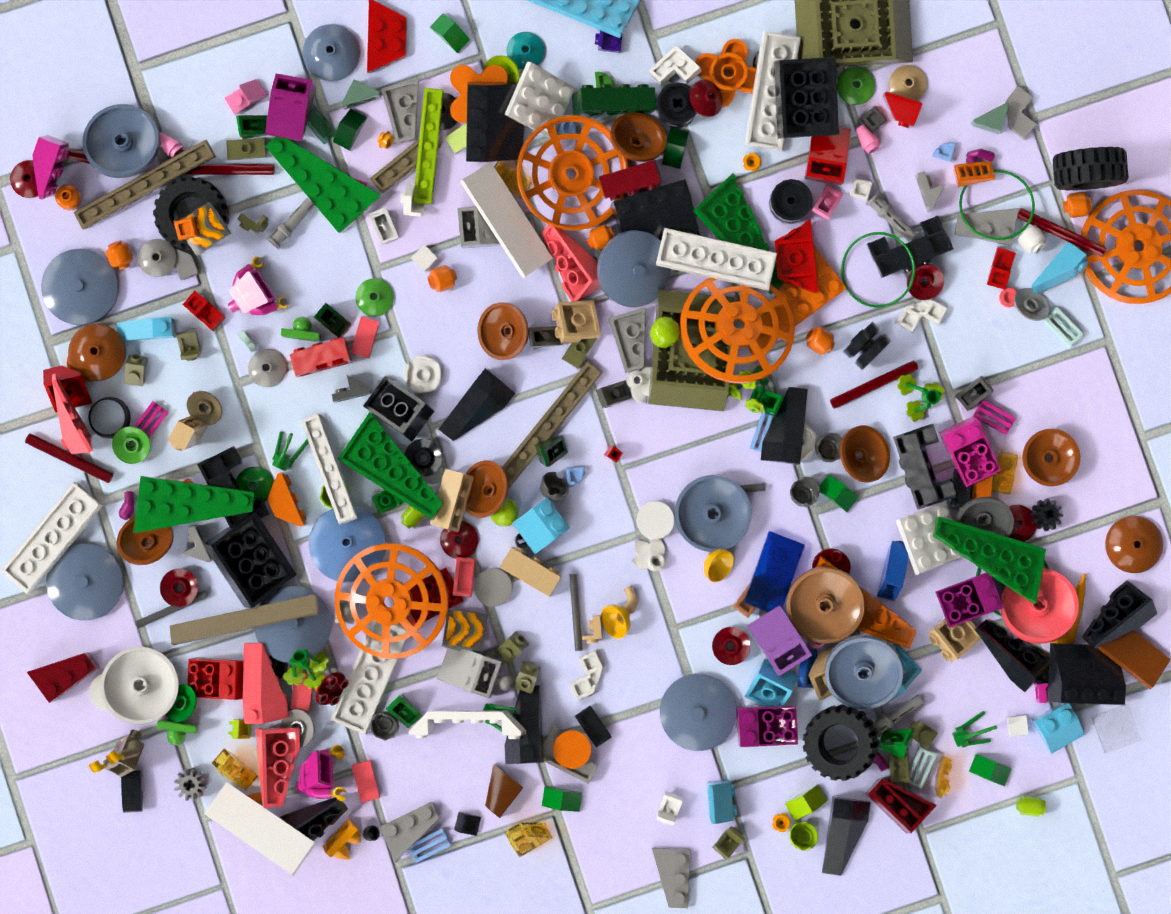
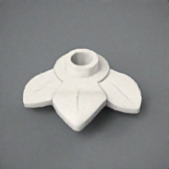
M645 367L641 371H632L626 378L627 385L631 388L633 399L641 404L645 402L646 396H649L651 367ZM636 376L639 378V382L637 384L634 382V378Z
M652 539L650 544L644 541H635L634 550L637 556L632 559L634 566L641 570L649 569L653 572L662 570L665 566V559L663 557L665 547L662 540ZM653 559L658 561L657 566L653 565Z

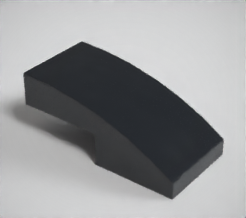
M140 770L132 771L121 777L123 813L143 812L142 772Z

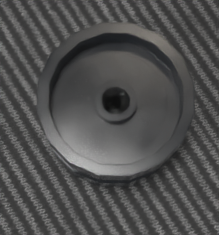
M678 82L668 84L658 95L656 106L658 118L670 128L679 129L686 127L693 122L697 115L690 102L691 87L687 84ZM674 104H680L681 108L679 106L675 108Z
M783 180L776 185L770 195L769 208L771 214L781 223L794 224L800 222L811 209L813 201L811 191L800 180ZM789 198L790 201L794 200L795 202L793 204H789L787 200Z
M873 321L864 330L862 329L843 351L849 358H853L859 351L862 353L855 361V364L861 370L892 341L886 334H881L876 340L873 339L879 332V327Z

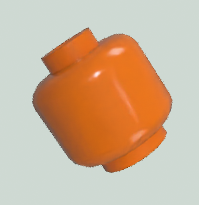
M69 184L62 185L55 193V201L64 210L71 211L80 206L82 195L74 186Z
M1085 192L1068 194L1066 201H1063L1064 213L1068 212L1071 218L1087 216L1089 211L1092 210L1090 195L1087 196Z
M601 225L590 230V238L587 241L591 250L594 248L595 250H603L605 245L615 235L611 227Z
M122 240L109 244L108 249L105 251L111 267H119V270L129 267V262L134 259L129 244L122 242Z
M447 265L432 269L427 276V280L432 290L443 292L454 288L457 275L454 269L451 270Z
M821 326L810 329L805 338L807 347L819 355L831 352L835 346L833 342L834 335Z

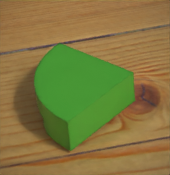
M595 72L596 88L606 84L615 87L613 80L602 72Z

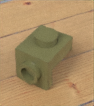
M242 213L237 218L241 222L240 227L247 232L251 229L256 234H259V232L263 233L269 225L267 222L269 219L265 215L261 217L257 224Z
M196 329L177 332L176 337L181 352V360L193 361L200 357L201 349Z
M138 354L128 356L125 362L124 384L144 385L145 366L148 362L147 357H142Z
M515 631L495 652L509 665L529 643L524 636Z
M523 661L514 687L532 693L541 667L532 662Z
M731 826L723 832L712 848L727 860L736 848L744 842L745 837L742 836L740 830Z

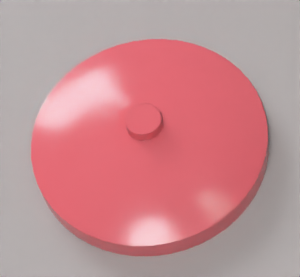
M1043 568L1037 603L1032 604L1007 586H1005L1001 596V602L1004 607L1001 609V615L1005 625L1015 636L1026 642L1035 644L1054 642L1065 636L1077 620L1079 601L1075 588L1067 578L1050 569Z

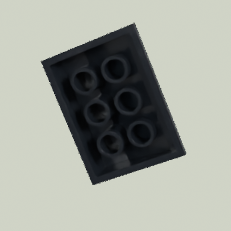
M835 57L775 61L774 79L778 139L839 135Z
M467 82L466 162L518 160L523 147L524 125L505 115L518 83Z
M686 179L615 200L610 205L619 233L639 230L650 233L661 241L664 228L700 236L696 215L693 212L692 197Z
M253 512L229 526L203 544L242 605L246 608L255 607L297 575L257 512Z
M1050 643L1047 701L1075 704L1125 705L1126 684L1121 666L1098 648L1095 649L1091 645Z

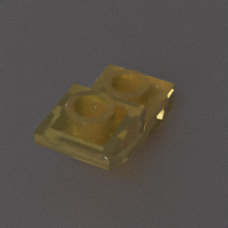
M498 161L494 166L508 190L522 199L518 187L517 172L502 161ZM522 176L525 191H527L532 183Z
M999 451L997 463L1001 471L993 476L992 491L1011 494L1018 454Z
M943 755L935 777V795L939 798H942L943 795L946 796L950 789V785H948L950 781L943 777L945 774L948 775L952 768V764H950L952 760Z

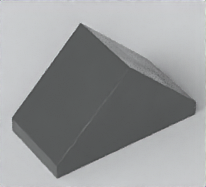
M980 376L959 392L956 398L968 411L994 390L983 376Z

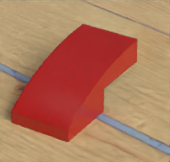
M1001 247L996 248L987 285L1003 290L1006 289L1016 252Z
M196 291L182 304L213 332L226 318Z

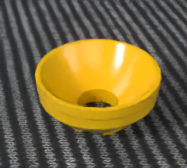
M725 549L710 552L704 561V575L706 578L715 583L726 578L734 565L733 554Z
M616 604L603 608L601 622L605 631L616 639L626 636L631 627L629 612Z

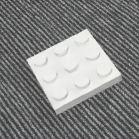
M527 62L505 115L535 130L548 120L564 115L575 86L532 62ZM560 123L554 124L556 131ZM547 128L540 132V134L550 139Z
M946 502L896 520L916 575L963 557L933 537L937 517L940 516L953 520Z

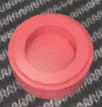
M1013 288L1002 290L999 294L1001 305L1008 308L1013 307L1014 296L1017 291Z

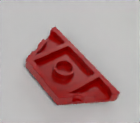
M369 0L367 73H372L382 66L385 67L395 60L406 57L407 18L374 0Z
M807 220L798 228H794L785 236L774 241L775 253H777L778 280L817 294L818 284L811 220Z

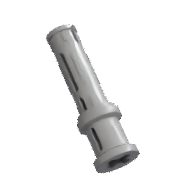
M878 192L866 203L867 206L870 205L878 213V217L886 219L908 242L917 234L891 209V204H887L879 196ZM893 219H895L906 230L904 231Z
M306 198L283 224L277 225L275 232L271 236H267L266 239L279 250L282 242L287 237H291V232L315 205Z
M918 694L889 714H882V717L872 724L874 728H877V738L887 729L894 728V724L924 705Z

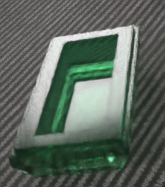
M312 104L307 126L325 144L335 136L337 130L318 108Z

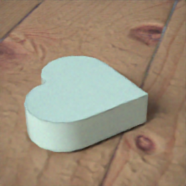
M244 330L237 334L250 352L256 349V345Z

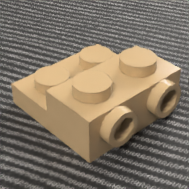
M594 300L558 302L554 310H552V320L557 322L555 335L556 338H560L561 344L578 343L581 339L600 338L601 331Z
M943 619L928 631L931 643L938 645L942 650V657L951 662L959 659L979 642L981 638L975 631L976 626L971 620L949 628L946 619Z

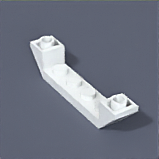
M481 710L428 711L409 731V735H416V738H427V735L434 733L433 719L434 723H446V719H452V723H464V720H471V723H483V720H490V723H501L502 720V735H508V739H520L521 735L526 734L524 727L508 711Z

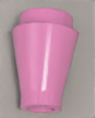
M865 124L855 130L863 151L871 154L880 148V140Z
M164 132L159 134L160 146L169 158H173L184 151L181 142L171 138Z

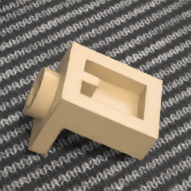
M601 615L592 616L593 620H589L590 632L593 631L594 635H584L582 640H586L587 643H598V639H602Z

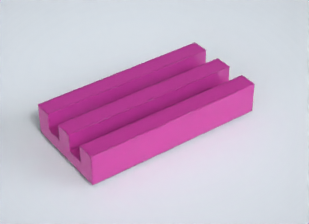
M983 399L973 414L975 418L1004 435L1008 434L1009 429L1016 420L1015 417ZM983 405L995 411L996 413L1002 415L1010 421L1006 422L1005 420L985 410L984 408H982ZM979 412H982L987 416L991 417L992 419L998 421L999 423L1005 425L1006 428L1003 429L1000 426L989 421L988 419L982 417L981 415H979Z
M154 401L151 402L134 425V427L139 428L155 407L156 410L141 428L145 432L161 411L162 415L147 433L149 438L169 413Z

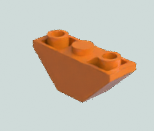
M280 472L275 478L267 498L275 517L303 527L305 526L304 521L307 520L304 511H299L297 506L299 500L296 493H292L289 486L292 483L289 476Z

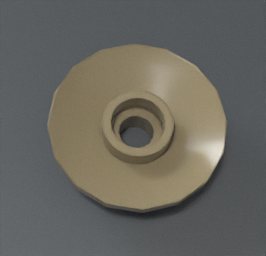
M199 390L193 392L188 397L186 404L190 416H194L208 425L216 424L221 419L223 413L222 406L213 394Z

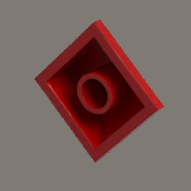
M884 92L882 97L894 121H898V126L908 129L909 125L914 126L923 103Z
M62 365L43 370V385L55 413L58 412L52 383V375L55 373L75 408L92 404L91 396L80 372Z

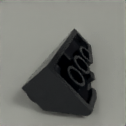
M485 368L438 430L452 441H455L504 409L516 393Z
M788 387L781 406L762 441L761 461L800 465L808 389Z
M1126 580L1109 596L1110 600L1106 605L1102 606L1100 609L1101 613L1097 619H1093L1082 635V639L1096 649L1143 626L1157 614L1153 599Z
M986 619L975 629L1008 678L1023 692L1032 687L1049 668V657L1035 646L1031 648L1024 644L1022 639L1018 637L1015 639L1009 636L1005 629Z
M535 685L532 693L519 690L515 705L517 711L513 712V717L524 727L526 734L521 735L520 739H508V736L506 737L504 745L505 764L544 763L540 685Z
M832 796L822 873L842 875L868 823L870 801Z
M334 797L285 814L280 819L314 841L317 837L321 838L325 834L324 830L329 825H333L348 810V807L343 801H339Z

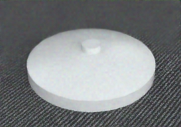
M147 647L129 648L116 654L104 668L100 681L101 696L107 709L121 721L136 725L152 723L163 717L172 708L178 694L177 673L173 664L162 653Z

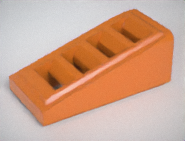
M991 161L953 165L957 187L995 180ZM983 168H987L989 175L984 174ZM978 169L980 170L981 174L979 176H977L976 170ZM969 171H972L973 176L969 175Z

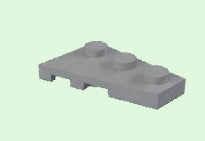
M419 79L381 88L396 144L415 140Z
M1019 208L964 214V216L976 231L990 237H1006L1014 234ZM958 215L954 235L1008 246L1012 245L1013 238L991 240L977 235L965 224L962 216Z
M645 307L610 317L609 322L625 373L644 368Z
M554 724L543 746L544 762L589 784L598 767L590 758L583 766L577 769L565 768L556 761L553 754V745L556 738L563 731Z
M429 802L380 826L379 828L394 861L400 860L407 850H410L422 836L440 821V818L433 803Z
M652 848L668 907L688 908L690 849Z

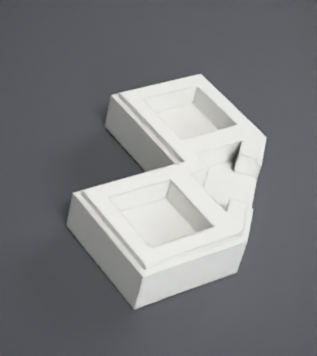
M933 299L905 306L896 324L913 333L921 317L939 325L948 308Z
M596 650L579 657L586 676L569 683L576 701L593 694L596 690L604 668Z

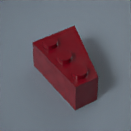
M656 159L599 176L605 199L610 198V201L622 198L621 194L627 192L629 196L640 193V188L647 187V190L657 188V183L662 182Z
M86 652L28 671L27 674L46 700L52 703L98 670L100 666L91 654Z
M883 778L877 779L865 792L906 834L912 833L937 806Z

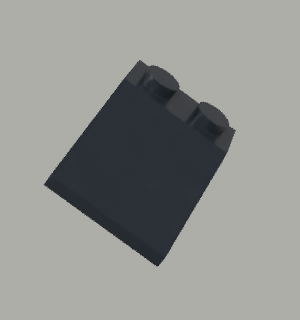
M387 376L382 379L363 405L364 408L411 442L435 412L428 404Z

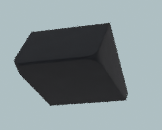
M458 812L454 830L459 833L477 836L481 817Z

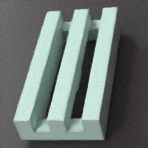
M1056 307L1043 320L1069 348L1084 335L1059 307ZM1056 313L1078 334L1076 337L1055 316ZM1051 318H1052V319L1057 323V325L1072 339V341H1070V340L1050 321Z
M919 746L909 768L911 778L920 755L924 752L914 778L910 780L911 785L920 789L923 788L938 755ZM928 755H931L932 757L927 765V768L922 776L920 783L918 784L916 783L917 779L922 771V768L927 760Z

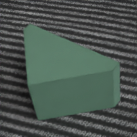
M354 79L342 101V105L346 110L381 97L377 90Z
M1008 102L975 118L971 125L999 134L1009 107Z

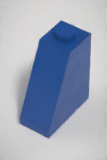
M892 541L888 548L877 597L896 601L903 588L909 558L903 541Z

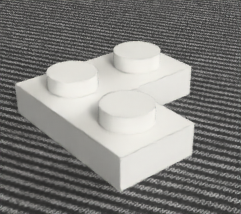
M675 46L648 72L658 83L663 85L675 73L688 84L702 70L680 48Z

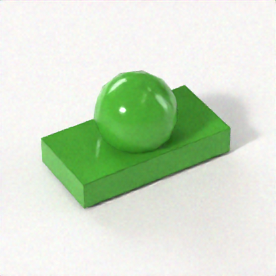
M304 316L294 320V330L281 328V336L284 338L314 342L321 341L320 333L310 332L312 323Z
M164 719L157 722V728L168 729L167 740L172 745L182 744L186 738L185 732L195 734L198 732L199 727L197 724Z

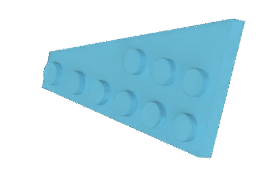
M641 0L527 1L620 38Z

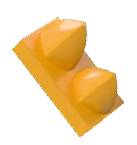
M348 819L322 847L329 857L332 858L334 856L339 859L348 860L350 859V853L345 843H361V835L355 823Z

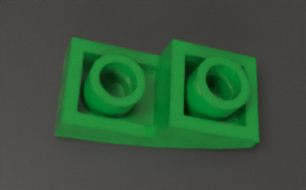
M386 490L371 497L379 515L404 503Z

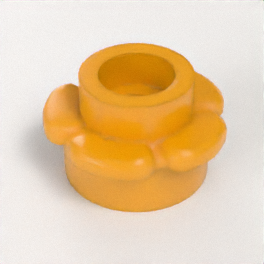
M390 131L380 133L377 139L379 147L389 149L393 144L394 136L390 134Z
M749 153V155H745L743 158V167L747 171H757L759 165H761V158L756 153Z
M785 813L776 814L772 819L773 828L779 830V832H785L791 826V820L788 819V815Z

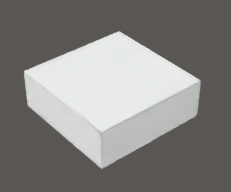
M854 178L849 197L868 202L873 182Z
M425 245L411 257L424 272L438 259Z
M1027 715L1006 717L1009 737L1029 735Z

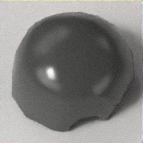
M830 432L820 436L815 445L816 454L820 460L830 463L839 460L840 444L842 441L840 435Z
M547 472L542 477L540 491L545 498L558 502L567 497L569 486L565 482V478L557 477L556 472Z
M803 476L794 482L790 489L791 500L800 507L813 505L818 500L820 493L818 482L807 476Z
M381 711L371 719V732L375 737L384 741L395 738L399 730V720L388 711Z

